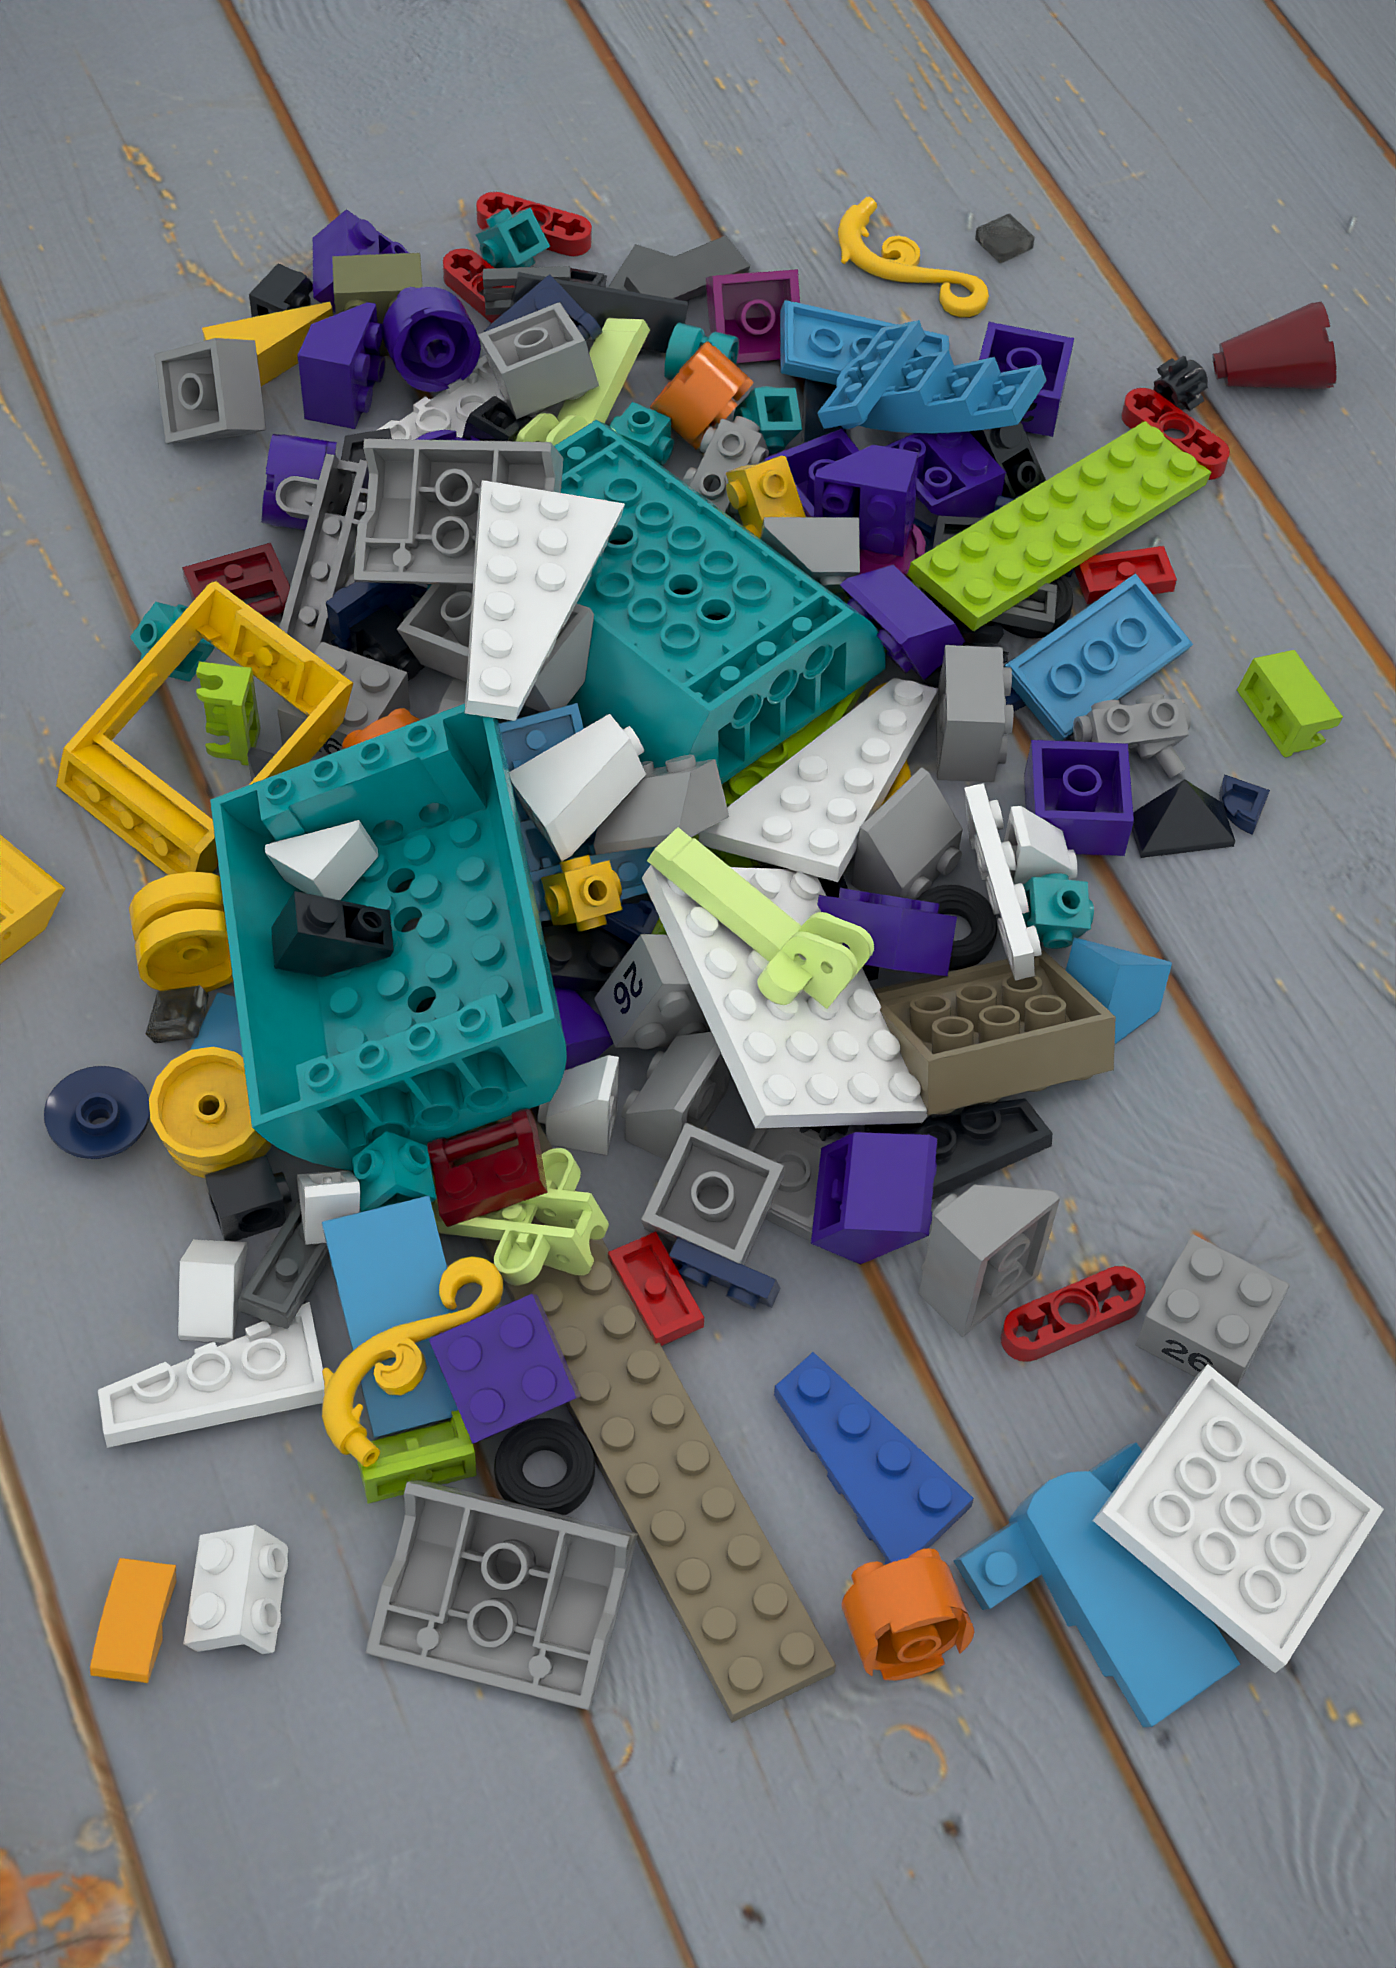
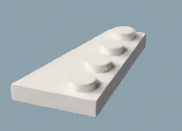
M984 783L965 787L968 839L971 848L976 851L977 866L981 879L986 881L989 903L992 906L994 915L1000 914L1001 918H998L999 933L1014 979L1016 981L1035 976L1034 957L1042 954L1035 926L1026 927L1022 915L1029 912L1023 884L1014 885L1010 871L1016 870V863L1010 841L1001 843L998 830L1004 828L998 800H988Z
M310 1302L300 1307L288 1329L275 1324L269 1325L267 1321H262L245 1328V1336L217 1347L214 1341L194 1349L195 1355L173 1366L163 1362L98 1389L103 1433L107 1448L323 1403V1367Z

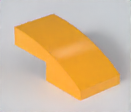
M119 1558L98 1628L90 1664V1676L142 1683L149 1682L163 1640L162 1623L176 1584V1565Z

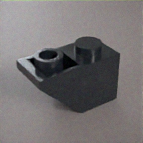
M1021 421L1018 425L969 431L1006 472L1002 496L1015 499L1016 496H1021L1046 481Z
M294 891L271 927L274 968L325 977L388 958L394 952L390 910Z

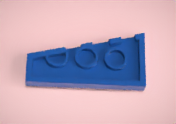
M814 1352L775 1385L774 1397L809 1450L816 1453L828 1471V1479L838 1494H843L857 1515V1523L869 1541H874L885 1558V1565L906 1559L921 1549L929 1548L972 1507L974 1498Z

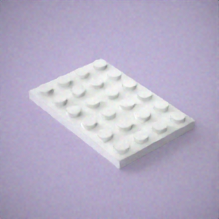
M650 865L642 880L755 1128L922 1123L927 1118V1109L920 1096V1083L909 1073L899 1052L900 1043L890 1033L880 1012L881 1005L862 968L828 1009L804 990L790 1004H776L762 994L757 983L759 975L768 965L769 961L660 871ZM731 867L801 926L811 915L821 912L817 905L819 895L826 896L817 876L791 869ZM798 953L801 959L806 960V958Z

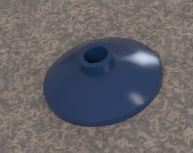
M111 1066L87 1067L66 1076L53 1088L44 1108V1122L52 1141L66 1153L85 1159L107 1158L127 1150L143 1135L150 1120L149 1097L145 1087L129 1072ZM97 1118L108 1119L100 1124H92Z

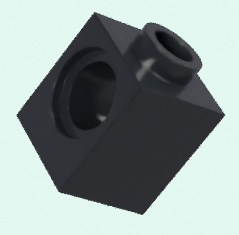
M266 1155L205 1175L210 1203L224 1241L235 1242L283 1226L286 1221L284 1204L292 1202V1198L283 1172L273 1174Z

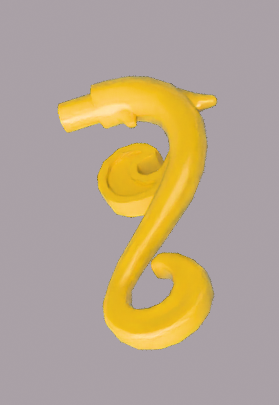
M865 197L858 205L850 206L844 213L838 227L842 264H846L848 260H851L858 268L871 275L901 283H943L939 292L940 303L946 312L956 317H972L985 309L989 300V293L983 280L977 276L962 272L918 267L920 248L908 237L899 235L888 237L882 244L881 257L873 253L864 244L861 237L867 238L869 236L865 227L869 223V217L877 209V203L873 198ZM951 284H961L972 294L968 297H958L952 294L950 286Z
M471 1256L455 1261L443 1272L439 1283V1296L444 1307L447 1309L455 1310L457 1308L455 1297L462 1286L469 1283H477L482 1287L481 1294L469 1308L394 1326L371 1337L355 1348L340 1363L335 1373L328 1367L322 1370L324 1380L322 1419L327 1435L342 1454H351L364 1467L371 1466L380 1456V1450L367 1438V1430L360 1424L363 1406L358 1404L353 1409L357 1387L363 1377L375 1365L374 1377L376 1383L388 1395H403L412 1391L422 1381L427 1369L425 1356L415 1343L439 1335L489 1313L500 1303L503 1294V1278L493 1263L485 1258ZM396 1357V1361L391 1366H385L380 1363L386 1359Z

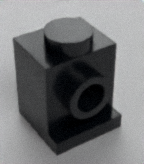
M278 263L249 293L251 317L311 306L309 294L313 291L312 281L304 273Z
M386 604L350 627L352 653L408 673L409 681L424 668V665H421L397 630L404 620Z

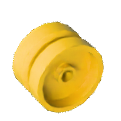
M192 871L171 874L148 883L134 895L129 906L139 975L148 986L167 994L191 995L210 992L233 981L220 876L213 873Z
M218 1047L192 1049L171 1060L156 1077L149 1097L150 1121L174 1162L191 1175L205 1178L206 1174L264 1156L270 1150L272 1144L252 1128L243 1057L237 1052Z

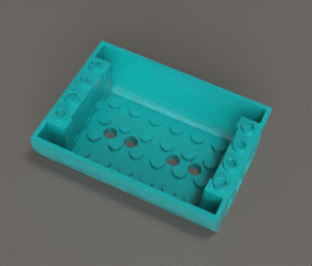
M595 420L555 445V448L563 457L561 493L625 504L621 519L616 528L614 527L602 555L599 556L592 569L590 578L577 601V604L591 608L594 613L585 682L566 706L578 703L584 728L610 714L622 729L630 726L639 738L644 748V752L638 755L640 762L652 761L654 768L666 767L665 762L667 760L684 755H694L696 762L715 759L721 784H723L885 670L884 646L876 636L879 632L868 619L608 425ZM612 540L617 542L629 541L628 543L623 545H614L609 543ZM432 584L427 585V590L431 587ZM678 589L680 591L693 590L694 592L686 595H679L674 593L673 591ZM709 614L713 616H727L726 618L721 620H710L706 618V616Z
M464 703L210 800L252 1128L264 1139L277 1148L309 1162L354 1171L352 1158L386 1131L427 1145L432 1140L441 1137L446 1139L508 1117L513 1112L521 1109H530L551 1101L559 1088L565 1072L567 1060L566 1042L498 718L465 714ZM359 820L378 848V857L342 897L341 901L390 910L394 952L388 958L325 977L274 968L271 927L294 891L305 892L283 879L266 855L265 845ZM414 879L408 890L395 893L397 887L402 882ZM421 917L415 929L402 932L404 925L408 921ZM429 997H436L430 1009L420 1013L416 1012L420 1002Z

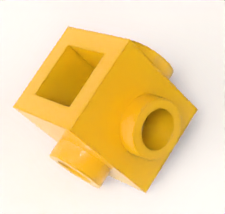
M589 855L559 862L562 872L541 877L545 892V902L550 912L553 926L576 923L577 931H584L607 924L606 914L623 910L620 902L622 895L621 882L617 873L612 870L610 860L591 864Z

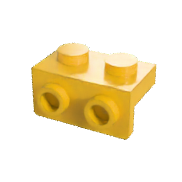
M778 456L759 464L741 466L725 472L729 482L726 485V491L731 505L738 509L743 526L759 539L761 537L764 517H806L785 456Z

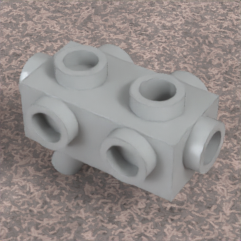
M736 416L733 422L722 418L717 429L713 427L707 429L700 446V451L704 453L698 469L690 467L683 479L684 483L732 519L735 514H740L738 509H735L728 499L726 485L729 482L725 472L741 466L762 463L764 458H767L769 455L764 437L761 433H758L760 427L753 421L741 416ZM718 479L721 484L719 489L709 492L708 490L713 480Z
M1154 694L1141 697L1136 700V704L1132 705L1120 704L1119 700H1107L1092 705V710L1088 714L1075 717L1073 731L1076 742L1128 743L1129 753L1138 752L1140 759H1149L1155 755L1169 779L1186 769L1173 749V746L1189 735L1188 730L1191 725L1190 711L1188 706L1182 702V698L1170 700L1164 698L1163 694Z

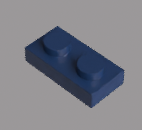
M678 1237L669 1254L673 1263L680 1267L678 1272L683 1279L707 1288L709 1281L717 1283L729 1289L726 1297L751 1309H756L758 1302L772 1308L781 1289L776 1279Z

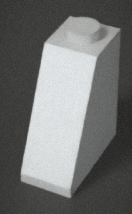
M610 714L509 772L512 787L524 811L561 861L573 855L646 775L638 755L644 752L639 738L630 726L622 729Z

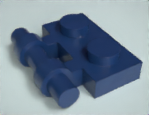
M354 582L348 587L339 589L332 598L326 601L331 632L337 636L331 641V645L347 651L352 650L350 627L386 604L404 619L403 614L415 606L411 596L416 592L415 584Z

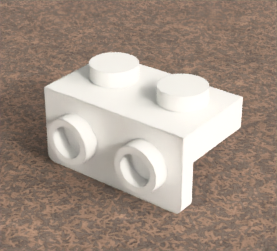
M257 1525L200 1535L184 1645L200 1652L245 1644L261 1654L273 1653L276 1646L277 1631L281 1622L280 1608L284 1578L288 1569V1546Z

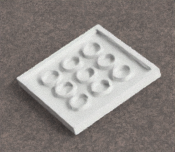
M1207 1365L1192 1381L1093 1519V1522L1270 1670L1276 1673L1288 1663L1384 1509L1210 1365Z

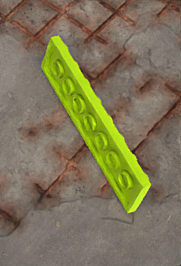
M1144 421L913 560L907 576L972 631H975L1037 592L1038 588L1045 583L1053 582L1205 486L1211 471L1198 464L1192 455L1183 452L1165 438L1159 429L1150 426Z

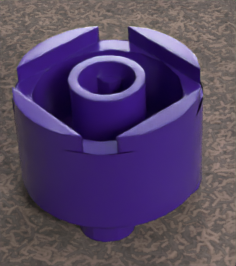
M408 287L399 292L397 299L390 306L384 317V344L396 369L410 386L422 391L440 392L449 389L448 385L460 378L462 381L465 380L474 371L481 352L480 340L466 309L454 294L437 287Z
M285 434L272 435L266 467V488L263 492L262 523L271 524V526L306 530L308 520L292 517L279 507L276 501V490L284 479L292 476L319 480L326 454L336 456L337 442Z

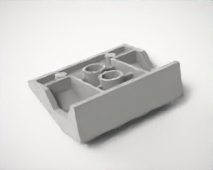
M364 439L363 449L369 471L367 508L357 526L353 580L355 582L473 585L478 499L482 480L561 493L562 455L551 442Z
M423 1480L407 1482L404 1492L405 1517L394 1561L381 1586L365 1653L590 1710L624 1594L638 1533Z

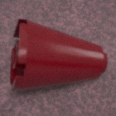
M1322 301L1305 305L1220 343L1219 353L1212 355L1216 379L1224 378L1227 387L1326 389L1334 387L1333 384H1336L1334 342H1329L1326 328L1331 326Z

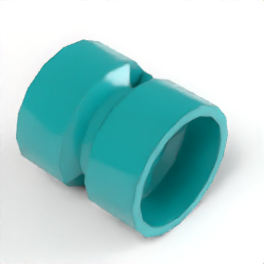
M678 323L672 332L666 352L665 378L673 380L682 366L707 341L718 348L736 365L739 338L715 331L707 337L702 328Z

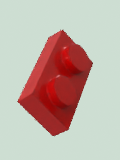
M1164 546L1093 555L1074 568L1087 604L1094 603L1134 574L1140 578L1153 595L1174 592L1177 582Z
M656 1231L608 1252L609 1261L655 1344L660 1343L663 1346L704 1327V1316Z

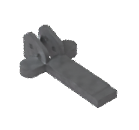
M326 454L319 480L292 476L284 479L276 490V501L282 510L292 517L308 520L280 629L312 653L316 651L321 642L327 644L329 642L331 628L326 601L332 598L344 586L357 536L358 522L366 512L369 471L365 460L355 463L339 460L335 455ZM352 474H355L356 477L352 488ZM350 496L345 516H341V513Z

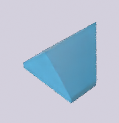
M1074 937L1066 971L1116 1017V1044L1159 1012L1172 962Z

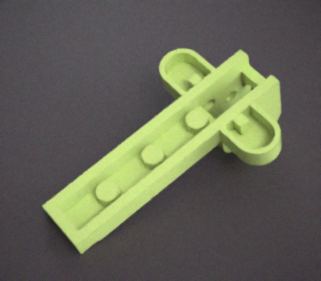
M607 318L602 328V334L595 339L589 351L599 386L588 390L577 399H566L557 418L550 413L538 414L520 430L518 435L513 438V441L551 442L555 446L595 420L605 424L650 331L644 319Z
M679 827L661 842L647 859V862L769 961L768 965L759 975L757 983L762 994L776 1004H790L804 990L828 1009L873 954L874 942L872 937L862 927L825 912H817L811 915L801 926L695 838L688 836ZM842 944H847L849 946V949L843 946ZM798 953L806 958V960L801 959Z
M554 1148L542 1154L548 1191L546 1194L447 1227L439 1216L437 1199L434 1200L431 1205L438 1233L499 1240L500 1243L494 1255V1264L503 1279L511 1285L518 1286L529 1283L537 1277L543 1265L574 1275L588 1274L594 1263V1258L590 1252L589 1239H602L606 1234L609 1223L591 1193L575 1191L580 1180L581 1171L572 1154L566 1149ZM535 1216L538 1220H540L546 1225H538L531 1223Z

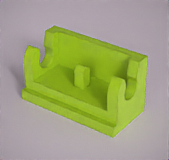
M1295 650L1253 658L1237 688L1242 699L1284 758L1292 756L1295 752L1309 750L1324 744L1326 739L1321 733L1317 732L1338 726L1343 718Z
M199 661L196 674L197 678L200 679L201 688L196 689L197 698L204 703L207 721L205 726L206 732L216 736H228L230 740L224 745L214 742L206 743V752L216 758L241 761V765L249 766L247 753L251 747L256 748L261 729L252 668Z
M459 1410L451 1412V1421L371 1441L380 1450V1456L371 1466L364 1467L357 1461L368 1504L404 1495L406 1484L409 1481L423 1480L443 1485L477 1476L475 1450Z

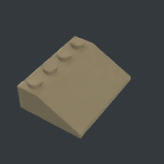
M1044 950L1041 951V955L1034 957L1035 976L1016 981L1008 959L951 971L948 972V976L934 975L873 989L881 1005L880 1012L889 1031L900 1043L899 1052L909 1073L920 1083V1096L927 1109V1115L948 1114L957 1108L981 1102L993 1103L1002 1097L1026 1091H1042L1051 1085L1071 1080H1087L1093 1075L1114 1070L1116 1017Z

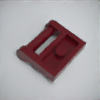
M271 542L182 567L184 580L193 601L209 583L216 581L241 600L274 591V597L247 605L265 618L279 614L283 616L290 585Z
M528 1108L513 1112L511 1114L512 1119L449 1141L441 1137L427 1143L428 1154L434 1171L439 1216L447 1227L548 1193L538 1130L534 1117ZM518 1139L519 1145L455 1167L454 1161Z

